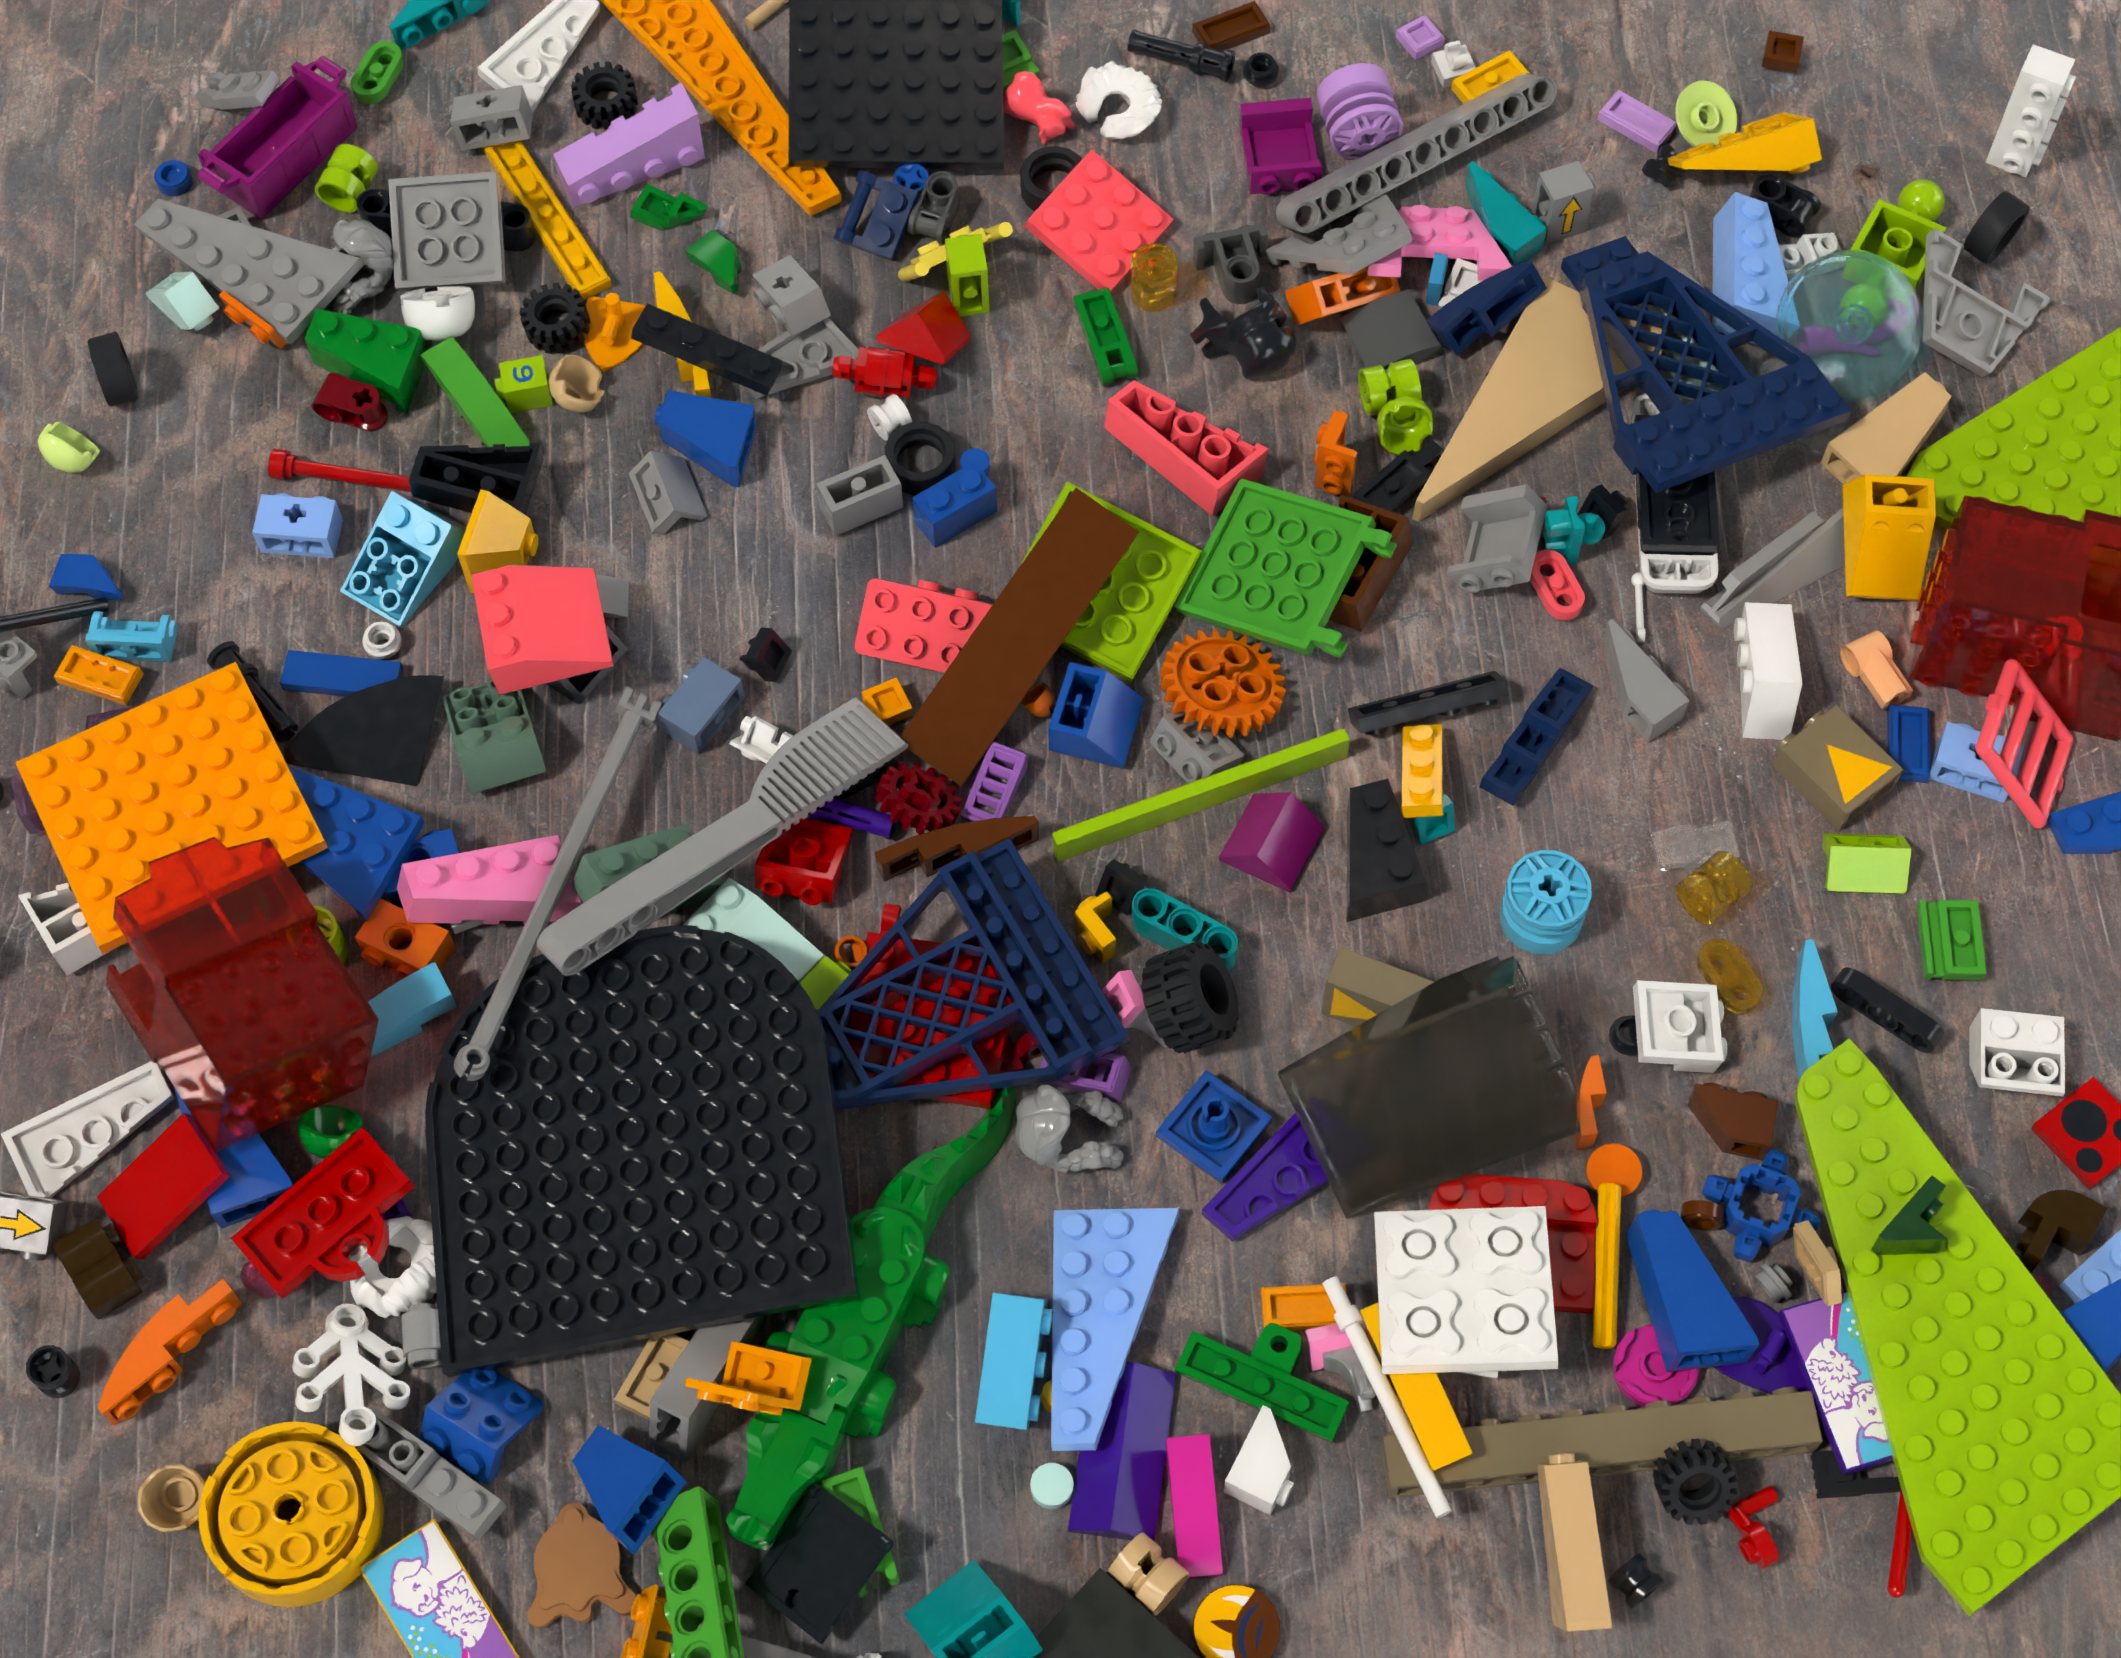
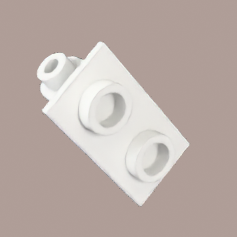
M746 716L740 725V730L744 731V734L731 740L730 745L740 749L742 755L746 758L762 761L767 764L776 751L793 735L787 732L782 733L778 743L774 741L779 729L778 727L757 716L752 718Z

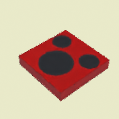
M2094 1076L2036 1121L2031 1127V1130L2089 1190L2121 1166V1104Z

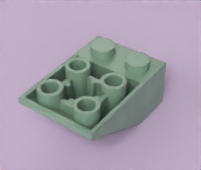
M491 679L487 683L470 688H458L452 693L442 696L455 748L470 794L546 772L521 690L499 695Z

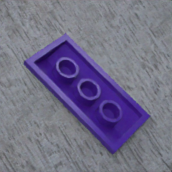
M1126 1362L1122 1378L1119 1379L1113 1395L1112 1406L1096 1450L1079 1451L1068 1532L1131 1541L1137 1535L1144 1532L1155 1541L1166 1457V1438H1168L1176 1374L1136 1362Z

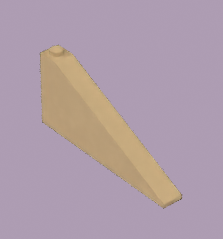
M1545 276L1542 278L1547 289L1533 300L1522 313L1415 503L1413 520L1420 522L1606 402L1588 315L1582 308L1578 291ZM1617 316L1622 324L1632 327L1636 326L1637 321ZM1641 323L1639 329L1661 334L1662 331L1659 327ZM1607 342L1614 375L1629 371ZM1637 342L1642 350L1655 353L1656 347ZM1660 348L1659 355H1663L1665 349Z

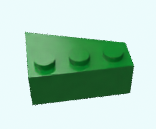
M316 308L304 338L313 363L330 373H337L348 379L375 386L379 391L380 397L392 402L397 406L398 410L407 414L426 365L420 357L422 353L428 350L421 330L415 327Z

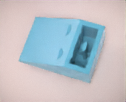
M391 491L340 592L394 624L403 627L455 565L458 559L457 553L466 528L411 496Z

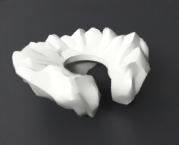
M1111 61L1098 69L1094 67L1088 68L1082 78L1081 91L1076 95V107L1088 123L1098 121V112L1103 100L1107 96L1120 94L1129 105L1128 110L1121 114L1107 116L1103 126L1100 128V134L1105 139L1111 141L1125 139L1126 137L1130 138L1140 134L1153 123L1161 111V95L1157 90V85L1152 83L1151 78L1148 75H1144L1142 71L1136 72L1133 67L1126 68L1123 65H1117L1115 61Z
M409 1216L385 1220L389 1227V1245L403 1248L411 1256L410 1268L405 1270L399 1278H388L380 1272L379 1264L367 1253V1245H358L350 1253L349 1261L357 1262L366 1274L359 1279L350 1280L351 1294L357 1306L361 1309L367 1307L377 1316L388 1318L389 1315L399 1316L401 1312H409V1307L432 1300L433 1294L437 1293L432 1224L429 1221L413 1219Z

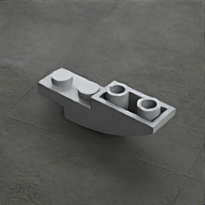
M373 1407L371 1410L376 1417L374 1434L363 1445L354 1447L364 1458L453 1526L457 1525L477 1541H480L507 1507L505 1503L440 1457L433 1448Z

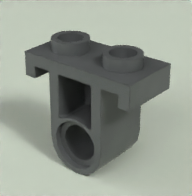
M1265 224L1244 225L1234 230L1219 233L1210 232L1194 238L1193 261L1196 270H1203L1204 263L1213 262L1222 293L1231 303L1246 304L1251 302L1257 295L1256 289H1258L1260 269L1255 253L1258 252L1259 258L1266 257L1265 250H1267L1268 233Z

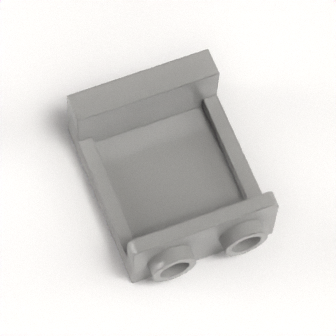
M1528 484L1463 497L1461 510L1473 523L1463 563L1448 566L1446 574L1465 593H1476L1480 590L1509 587L1513 584L1529 582L1547 504Z

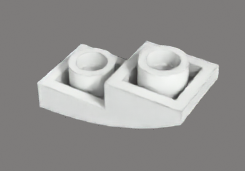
M1835 233L1804 234L1797 244L1779 245L1788 282L1820 275L1842 267L1846 263Z

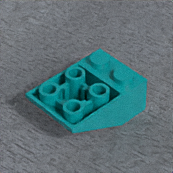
M972 1560L903 1613L936 1658H1034L1043 1651L1027 1624L975 1560Z

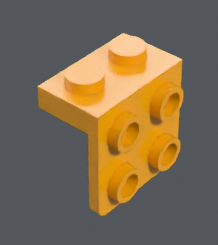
M731 1341L722 1383L686 1377L685 1386L698 1389L696 1398L717 1403L723 1402L731 1404L736 1408L781 1416L783 1408L800 1411L812 1359Z

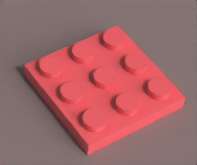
M1091 149L1030 216L1024 227L1099 290L1108 287L1111 293L1174 219Z

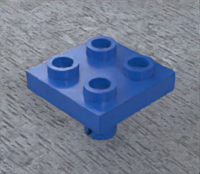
M1206 1070L1156 1130V1137L1216 1181L1223 1184L1270 1126L1272 1117Z

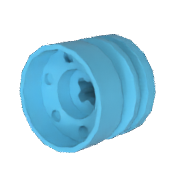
M1539 850L1523 856L1512 867L1500 906V924L1507 938L1518 948L1533 954L1551 955L1567 949L1578 938L1592 897L1591 880L1585 868L1572 856L1556 850Z

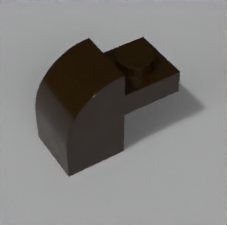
M2054 1190L2040 1195L2031 1203L2018 1221L2020 1225L2026 1227L2016 1245V1249L2022 1251L2019 1259L2027 1270L2032 1273L2042 1260L2051 1241L2080 1256L2090 1244L2108 1208L2080 1193L2070 1190Z

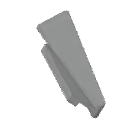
M1843 508L1825 523H1823L1824 520L1812 511L1731 571L1721 582L1725 588L1707 602H1704L1700 610L1718 628L1725 629L1734 624L1736 618H1742L1745 602L1773 604L1844 567Z

